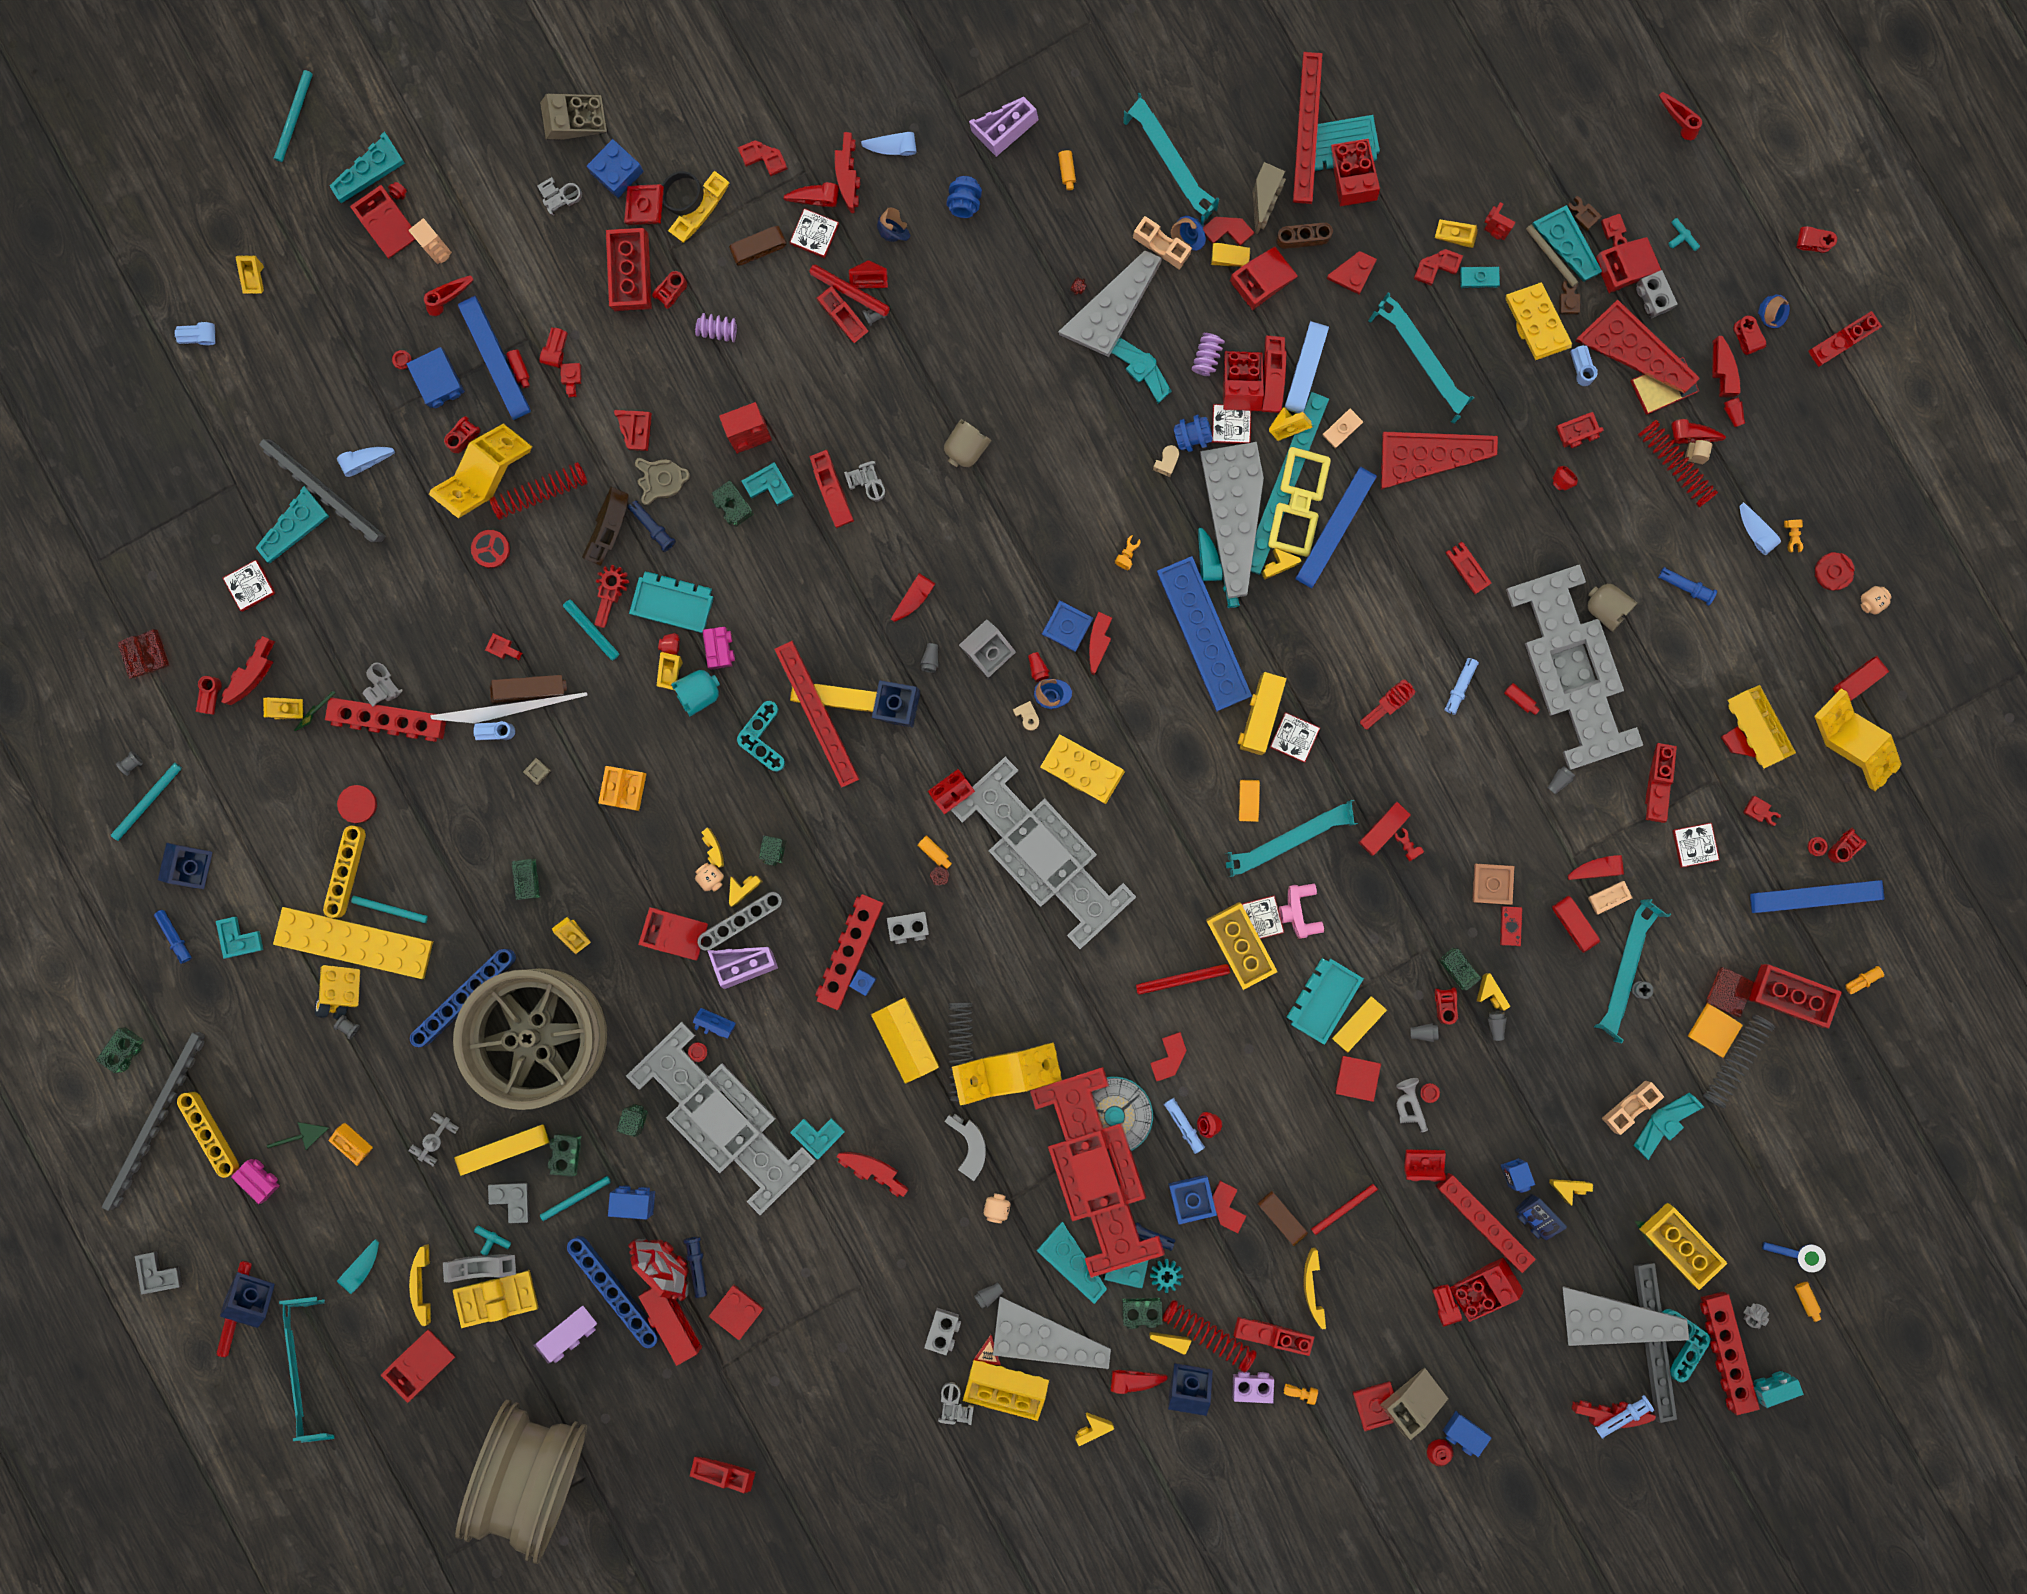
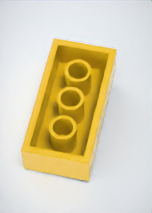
M1267 672L1260 676L1256 693L1253 694L1250 702L1252 707L1245 731L1240 733L1237 744H1241L1239 749L1258 755H1263L1266 752L1287 678Z
M1240 902L1206 919L1243 990L1277 972Z
M1666 1203L1640 1228L1641 1232L1698 1290L1727 1264L1693 1226L1669 1203Z

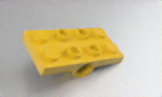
M1542 282L1506 295V301L1517 321L1518 334L1521 339L1526 340L1535 360L1572 347V342Z
M1060 734L1041 765L1043 770L1104 804L1108 802L1125 773L1122 768Z
M530 1270L453 1290L461 1328L498 1321L539 1308Z

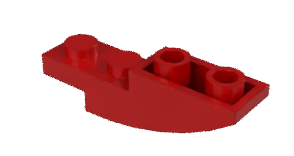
M844 132L843 150H835V171L845 205L850 213H854L855 207H858L859 196H856V189H860V177H857V172L854 170V158H851L852 151L856 149V140L853 139L852 133Z
M1871 311L1808 352L1817 366L1820 367L1880 329L1882 325Z
M1267 335L1265 337L1262 412L1280 413L1282 409L1286 373L1285 337Z
M824 450L810 456L814 469L813 472L835 527L838 528L853 522L850 508L839 483L829 452Z
M262 636L256 642L255 651L246 662V670L238 667L232 673V681L229 687L223 691L221 702L232 705L256 688L273 664V661L267 659L275 641Z
M1661 743L1656 745L1646 793V820L1661 823L1667 822L1670 787L1674 779L1677 746Z
M839 1152L836 1156L839 1158L838 1162L845 1168L849 1166L855 1170L854 1174L858 1178L868 1180L871 1174H873L875 1181L881 1185L884 1183L890 1187L889 1191L897 1197L899 1195L904 1197L909 1189L894 1178L898 1171L879 1159L854 1152Z
M1241 1317L1237 1318L1233 1334L1235 1338L1310 1356L1314 1336Z
M1580 1400L1579 1403L1573 1401L1572 1410L1575 1413L1590 1416L1589 1422L1594 1426H1600L1626 1410L1629 1403L1620 1401L1619 1404L1613 1403L1612 1408L1605 1405H1599V1407L1591 1406L1592 1403ZM1649 1411L1642 1415L1640 1420H1632L1620 1428L1646 1424L1655 1420L1656 1416Z

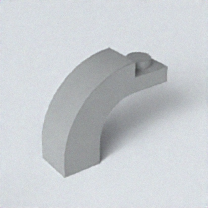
M949 1114L945 1122L960 1132L968 1143V1154L958 1170L974 1181L985 1161L986 1145L983 1134L971 1119L965 1125L963 1124L964 1120L960 1116Z
M482 1255L443 1262L444 1282L449 1283L479 1277L501 1278L516 1275L515 1255Z

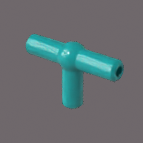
M1675 218L1671 223L1680 234L1669 242L1670 248H1675L1685 240L1694 251L1698 250L1700 245L1693 238L1690 230L1686 229L1678 218Z
M476 1226L474 1230L476 1234L487 1239L481 1250V1254L484 1256L488 1255L494 1243L506 1249H509L511 1242L498 1236L496 1232H490L480 1226Z

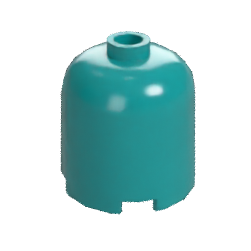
M705 670L695 671L671 683L673 690L675 689L678 694L677 698L689 717L714 703L719 696L717 686L720 683L715 675L711 677Z

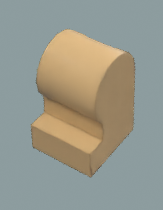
M1697 440L1695 443L1690 442L1685 458L1689 457L1688 461L1703 465L1709 460L1713 444L1703 440Z
M1172 445L1165 447L1162 453V462L1156 460L1153 470L1171 477L1179 457V450Z
M1030 701L1013 709L1016 717L1021 715L1023 719L1022 724L1026 730L1033 731L1038 727L1039 718Z

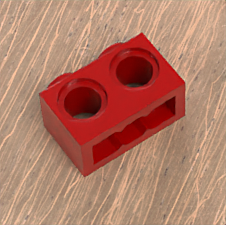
M959 769L928 791L944 814L975 792Z

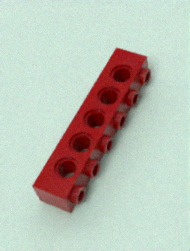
M330 698L328 700L325 720L330 721L332 726L342 727L343 724L350 725L349 728L361 730L362 727H368V731L380 733V730H387V734L399 736V733H406V737L418 739L419 735L425 736V740L437 742V738L443 739L446 726L445 720H434L430 716L437 714L381 705L372 707L368 703ZM350 709L352 715L349 719H346L345 712ZM369 712L370 720L365 722L363 717ZM388 715L389 723L387 725H383L382 719L384 716ZM407 718L408 725L407 727L402 728L401 722L403 719ZM426 721L427 728L421 731L420 724Z
M864 894L861 897L857 896L853 905L856 908L854 914L848 916L845 924L848 926L846 933L842 932L838 940L840 947L838 951L834 950L831 956L832 966L831 968L827 967L823 978L826 979L824 985H819L816 992L817 1002L836 1010L840 1009L884 905L883 902ZM862 910H866L869 913V918L866 921L859 919V913ZM854 928L861 930L862 934L859 939H854L851 936V931ZM848 945L854 949V954L851 957H847L844 954V948ZM840 963L846 966V972L843 975L838 974L836 971V967ZM835 981L838 983L839 989L837 992L829 990L830 982Z
M1448 1173L1446 1179L1441 1180L1435 1186L1518 1271L1523 1273L1536 1260L1452 1174Z
M1722 1291L1701 1297L1702 1303H1700V1308L1707 1319L1705 1327L1708 1334H1711L1712 1341H1710V1346L1713 1353H1716L1717 1360L1715 1364L1718 1372H1721L1722 1379L1720 1383L1723 1391H1726L1727 1394L1725 1401L1728 1410H1731L1736 1415L1760 1410L1729 1294ZM1721 1311V1317L1715 1320V1313ZM1726 1330V1336L1720 1339V1332ZM1731 1349V1356L1725 1358V1352ZM1736 1368V1375L1730 1377V1371ZM1741 1387V1394L1735 1396L1736 1389Z

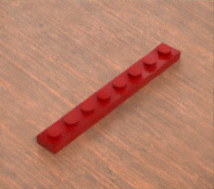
M1303 52L1293 203L1312 204L1322 53Z
M793 640L775 648L774 650L841 788L859 780V776Z

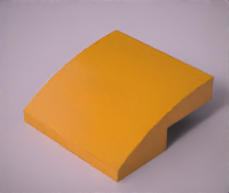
M605 766L598 803L639 811L646 773Z
M1707 1003L1688 1037L1719 1057L1724 1058L1743 1025Z

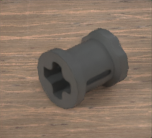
M872 309L862 311L869 326H872L873 322L881 318H887Z
M130 751L129 755L122 761L116 762L119 770L126 776L130 775V771L135 767L143 764L141 758L133 751Z
M1637 981L1631 987V992L1636 998L1648 999L1654 991L1653 986L1645 981ZM1639 988H1645V992H1639Z
M342 1015L335 1023L333 1029L340 1030L350 1040L358 1032L360 1025L354 1024L347 1019L346 1015Z

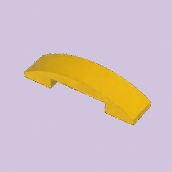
M714 171L703 185L704 195L700 206L690 214L683 215L682 217L679 216L668 231L683 243L687 241L714 210L730 183Z
M429 1244L420 1247L410 1273L411 1303L415 1315L422 1326L431 1323V1304L423 1303L422 1267L430 1264Z
M1311 1248L1304 1268V1292L1312 1316L1322 1329H1326L1324 1309L1322 1306L1316 1307L1312 1271L1320 1270L1318 1250Z

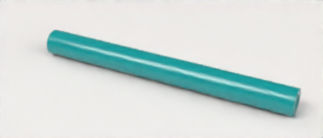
M304 70L273 158L279 162L284 160L313 75L307 70Z
M175 762L113 831L111 834L113 839L117 841L121 839L181 771L182 767Z

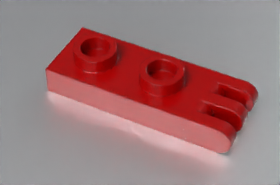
M1461 541L1458 545L1462 551L1457 546H1454L1452 550L1455 555L1450 550L1446 552V555L1475 595L1490 585L1491 581Z

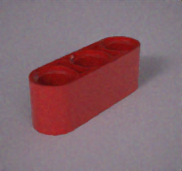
M1875 656L1834 686L1833 691L1837 693L1840 689H1843L1848 693L1851 701L1885 676L1889 670L1879 657Z
M1570 896L1552 906L1554 913L1583 953L1600 942L1599 937Z

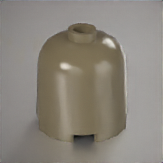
M960 419L945 442L944 451L949 457L948 462L955 467H958V465L971 467L992 440L987 436H983L979 433V430L966 421Z
M1607 583L1600 588L1595 587L1589 593L1591 598L1588 601V610L1613 632L1624 620L1623 614L1626 616L1638 603L1615 585Z

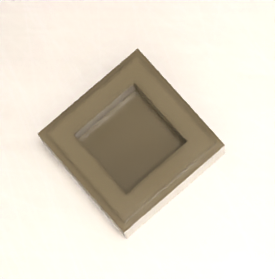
M535 758L523 772L539 785L551 770L538 758Z

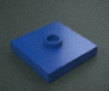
M1059 600L1042 635L1076 652L1093 617Z

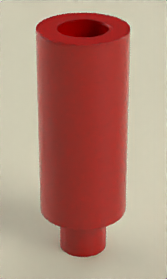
M519 350L509 351L506 356L517 383H521L522 388L529 387L528 380L530 376Z
M1514 683L1505 690L1504 694L1527 713L1531 711L1536 715L1540 709L1535 705L1537 702Z

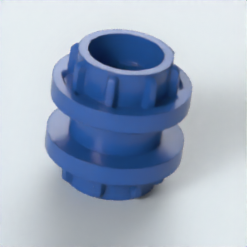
M957 177L956 181L949 185L950 195L947 198V206L954 216L969 218L979 210L980 201L978 199L981 198L982 189L972 177Z
M1199 415L1193 416L1194 422L1186 423L1185 419H1181L1180 424L1175 425L1174 432L1180 450L1187 449L1188 452L1193 451V445L1201 444V447L1205 448L1207 443L1212 442L1213 436L1206 417L1200 418Z

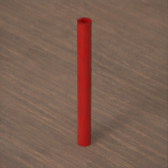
M1374 1184L1370 1185L1311 1228L1312 1232L1317 1235L1376 1192L1378 1190Z

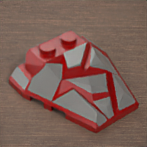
M634 1239L629 1244L631 1249L629 1252L633 1255L631 1257L632 1268L660 1297L670 1298L672 1296L674 1300L678 1298L680 1301H683L688 1296V1282L685 1280L688 1274L687 1262L682 1256H677L673 1252L674 1248L667 1241Z

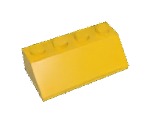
M1760 685L1728 700L1730 711L1736 715L1739 728L1745 732L1747 743L1754 749L1756 760L1763 768L1796 753Z
M906 997L871 1014L905 1084L940 1067Z
M974 1360L963 1401L1038 1421L1046 1398L1049 1380Z

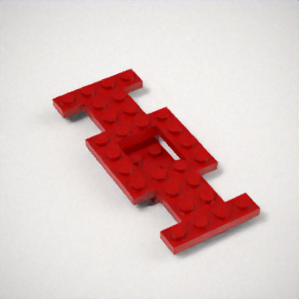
M1103 1067L1030 1091L1035 1109L1054 1104L1066 1141L1050 1145L1048 1149L1071 1219L1075 1221L1091 1217L1102 1253L1085 1258L1090 1277L1165 1255L1159 1235L1140 1241L1129 1204L1145 1199L1146 1195L1122 1123L1103 1128L1092 1095V1091L1109 1086ZM1107 1149H1109V1152H1110V1155H1111V1158H1112V1161H1113V1164H1114V1167H1115V1170H1116V1173H1117V1176H1118V1179H1119V1182H1120V1185H1121V1186L1118 1185V1181H1117V1178H1116V1175H1115V1172H1114V1169H1113V1166H1112V1163H1111V1160H1110V1157H1109V1154H1108Z

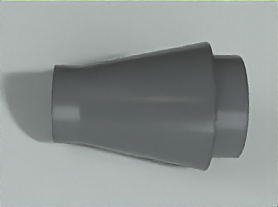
M933 643L927 644L920 663L922 671L935 673L936 669L939 668L938 645Z
M1564 766L1561 769L1558 768L1547 788L1554 794H1557L1574 781L1575 775Z
M1503 1011L1490 1012L1487 1019L1493 1040H1504L1507 1017Z
M1430 1023L1411 1027V1039L1430 1042L1439 1040L1438 1025Z
M997 1282L992 1286L977 1291L974 1298L981 1309L988 1308L1004 1291Z

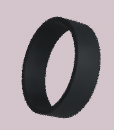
M675 172L668 176L662 184L664 186L663 204L676 215H687L694 212L703 200V187L698 179L689 172ZM681 178L695 180L698 192L690 205L681 209L668 206L666 200L667 191L675 181Z

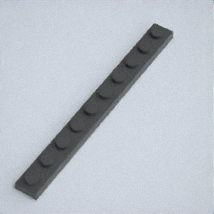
M200 1032L191 1034L102 1208L109 1211L121 1205L124 1199L122 1196L125 1190H128L131 1186L133 1174L140 1169L142 1164L140 1161L143 1155L145 1156L150 1150L151 1145L149 1144L152 1138H155L158 1134L160 1122L167 1117L169 1112L167 1109L170 1103H173L177 1098L178 1093L176 1092L179 1086H182L185 1082L187 1070L194 1065L196 1060L194 1057L197 1051H200L204 1046L205 1041L203 1040L206 1035Z

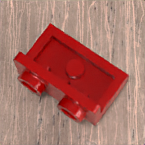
M1501 202L1497 207L1493 206L1484 221L1487 225L1484 230L1491 233V236L1496 239L1505 240L1515 222L1499 214L1503 206Z
M1593 412L1556 426L1564 448L1568 446L1575 448L1582 444L1581 441L1586 439L1589 442L1599 438V434L1604 431L1603 427L1599 428Z
M1406 1150L1404 1164L1406 1179L1412 1181L1431 1180L1434 1182L1445 1180V1150Z

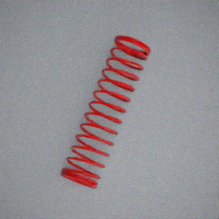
M1656 419L1654 422H1652L1648 427H1646L1643 431H1641L1638 434L1639 438L1652 428L1654 429L1644 438L1643 442H1646L1647 440L1651 439L1652 437L1660 433L1648 445V448H1650L1662 439H1664L1654 449V451L1652 452L1653 454L1658 452L1668 444H1670L1657 457V459H1660L1663 456L1670 453L1671 451H1673V453L1670 456H1668L1662 463V465H1665L1675 457L1679 456L1667 468V471L1671 470L1681 462L1685 461L1672 474V476H1675L1676 474L1680 473L1681 471L1689 467L1677 479V482L1681 481L1688 475L1695 472L1681 486V488H1683L1691 482H1693L1694 480H1696L1697 478H1699L1687 490L1686 493L1693 491L1694 489L1705 483L1691 497V499H1694L1695 497H1697L1698 495H1700L1701 493L1705 492L1710 488V490L1696 503L1698 507H1701L1706 502H1708L1712 497H1714L1718 493V491L1714 490L1709 495H1707L1713 489L1714 486H1709L1703 491H1701L1707 485L1709 480H1705L1697 486H1695L1703 478L1704 474H1701L1692 479L1699 471V468L1686 474L1693 467L1694 463H1690L1681 470H1679L1689 460V457H1686L1683 460L1676 463L1685 452L1682 451L1677 455L1673 456L1672 458H1670L1680 447L1676 446L1668 452H1666L1672 446L1675 440H1671L1670 442L1660 447L1669 438L1670 434H1667L1661 439L1654 442L1665 431V428H1663L1655 434H1653L1652 436H1650L1660 425L1659 421H1657Z
M579 462L575 463V468L581 482L578 480L571 465H569L574 478L575 486L570 481L565 469L562 468L568 484V489L562 482L558 472L555 471L560 483L562 493L557 488L550 473L548 474L554 489L555 496L550 491L548 485L544 480V477H541L547 491L548 499L542 492L536 479L535 483L537 485L541 501L537 498L530 483L528 482L529 488L533 496L534 504L527 496L523 488V485H521V488L526 499L527 507L522 502L520 496L517 493L516 488L514 487V491L519 501L520 510L514 503L508 490L507 494L510 498L513 507V512L507 506L502 493H500V496L505 506L506 515L499 507L495 496H493L492 498L490 497V503L496 517L499 520L503 519V516L508 517V510L511 514L514 515L515 508L521 512L522 505L526 509H528V501L531 503V505L535 506V498L539 503H542V495L546 500H549V492L553 497H556V490L559 492V494L562 495L563 487L566 491L570 492V484L574 489H577L576 480L581 486L587 485V479L582 470L581 465L579 464Z
M1173 1300L1162 1317V1321L1166 1322L1168 1320V1325L1175 1313L1183 1307L1179 1319L1173 1327L1174 1329L1183 1315L1189 1311L1180 1333L1184 1330L1188 1321L1196 1315L1193 1325L1186 1336L1190 1335L1193 1327L1202 1319L1200 1328L1195 1334L1193 1341H1195L1201 1329L1209 1323L1199 1345L1203 1343L1210 1330L1215 1327L1214 1334L1206 1349L1209 1348L1214 1337L1222 1331L1212 1353L1216 1351L1220 1342L1228 1335L1227 1342L1219 1357L1222 1356L1227 1345L1234 1339L1232 1350L1227 1355L1225 1361H1228L1233 1350L1241 1343L1239 1353L1233 1360L1232 1366L1236 1363L1241 1352L1247 1348L1246 1356L1240 1363L1238 1370L1241 1369L1243 1373L1248 1371L1256 1358L1257 1352L1255 1350L1249 1352V1346L1242 1348L1243 1343L1238 1342L1236 1344V1338L1230 1339L1229 1333L1223 1336L1222 1329L1216 1332L1217 1326L1214 1325L1210 1328V1321L1203 1324L1204 1318L1200 1317L1197 1320V1313L1190 1316L1191 1310L1187 1309L1184 1311V1305H1180L1177 1308L1178 1301Z

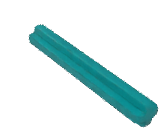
M568 600L563 604L567 612L612 661L619 656L618 651L573 601Z

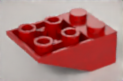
M1369 138L1332 144L1331 150L1336 190L1340 206L1376 201L1380 187Z
M382 185L350 206L388 259L416 240L409 232V229L412 228L411 224Z
M1647 237L1614 246L1600 252L1595 258L1602 270L1601 276L1609 293L1639 282L1642 278L1661 271Z
M1273 247L1231 275L1230 282L1253 311L1298 276L1277 248Z
M1225 351L1223 410L1261 411L1264 397L1263 353Z
M650 907L638 945L697 961L701 950L698 945V937L707 930L708 923Z
M1504 1257L1487 1264L1450 1287L1453 1296L1469 1322L1519 1300L1524 1292Z
M428 1329L381 1376L409 1403L455 1356Z

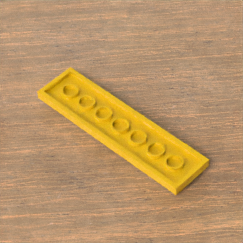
M282 907L273 945L424 979L433 941Z

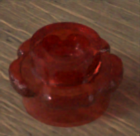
M1077 277L1073 282L1070 290L1074 292V295L1082 294L1087 284L1084 283V278Z
M936 867L930 874L933 883L938 886L946 884L949 880V872L942 867Z

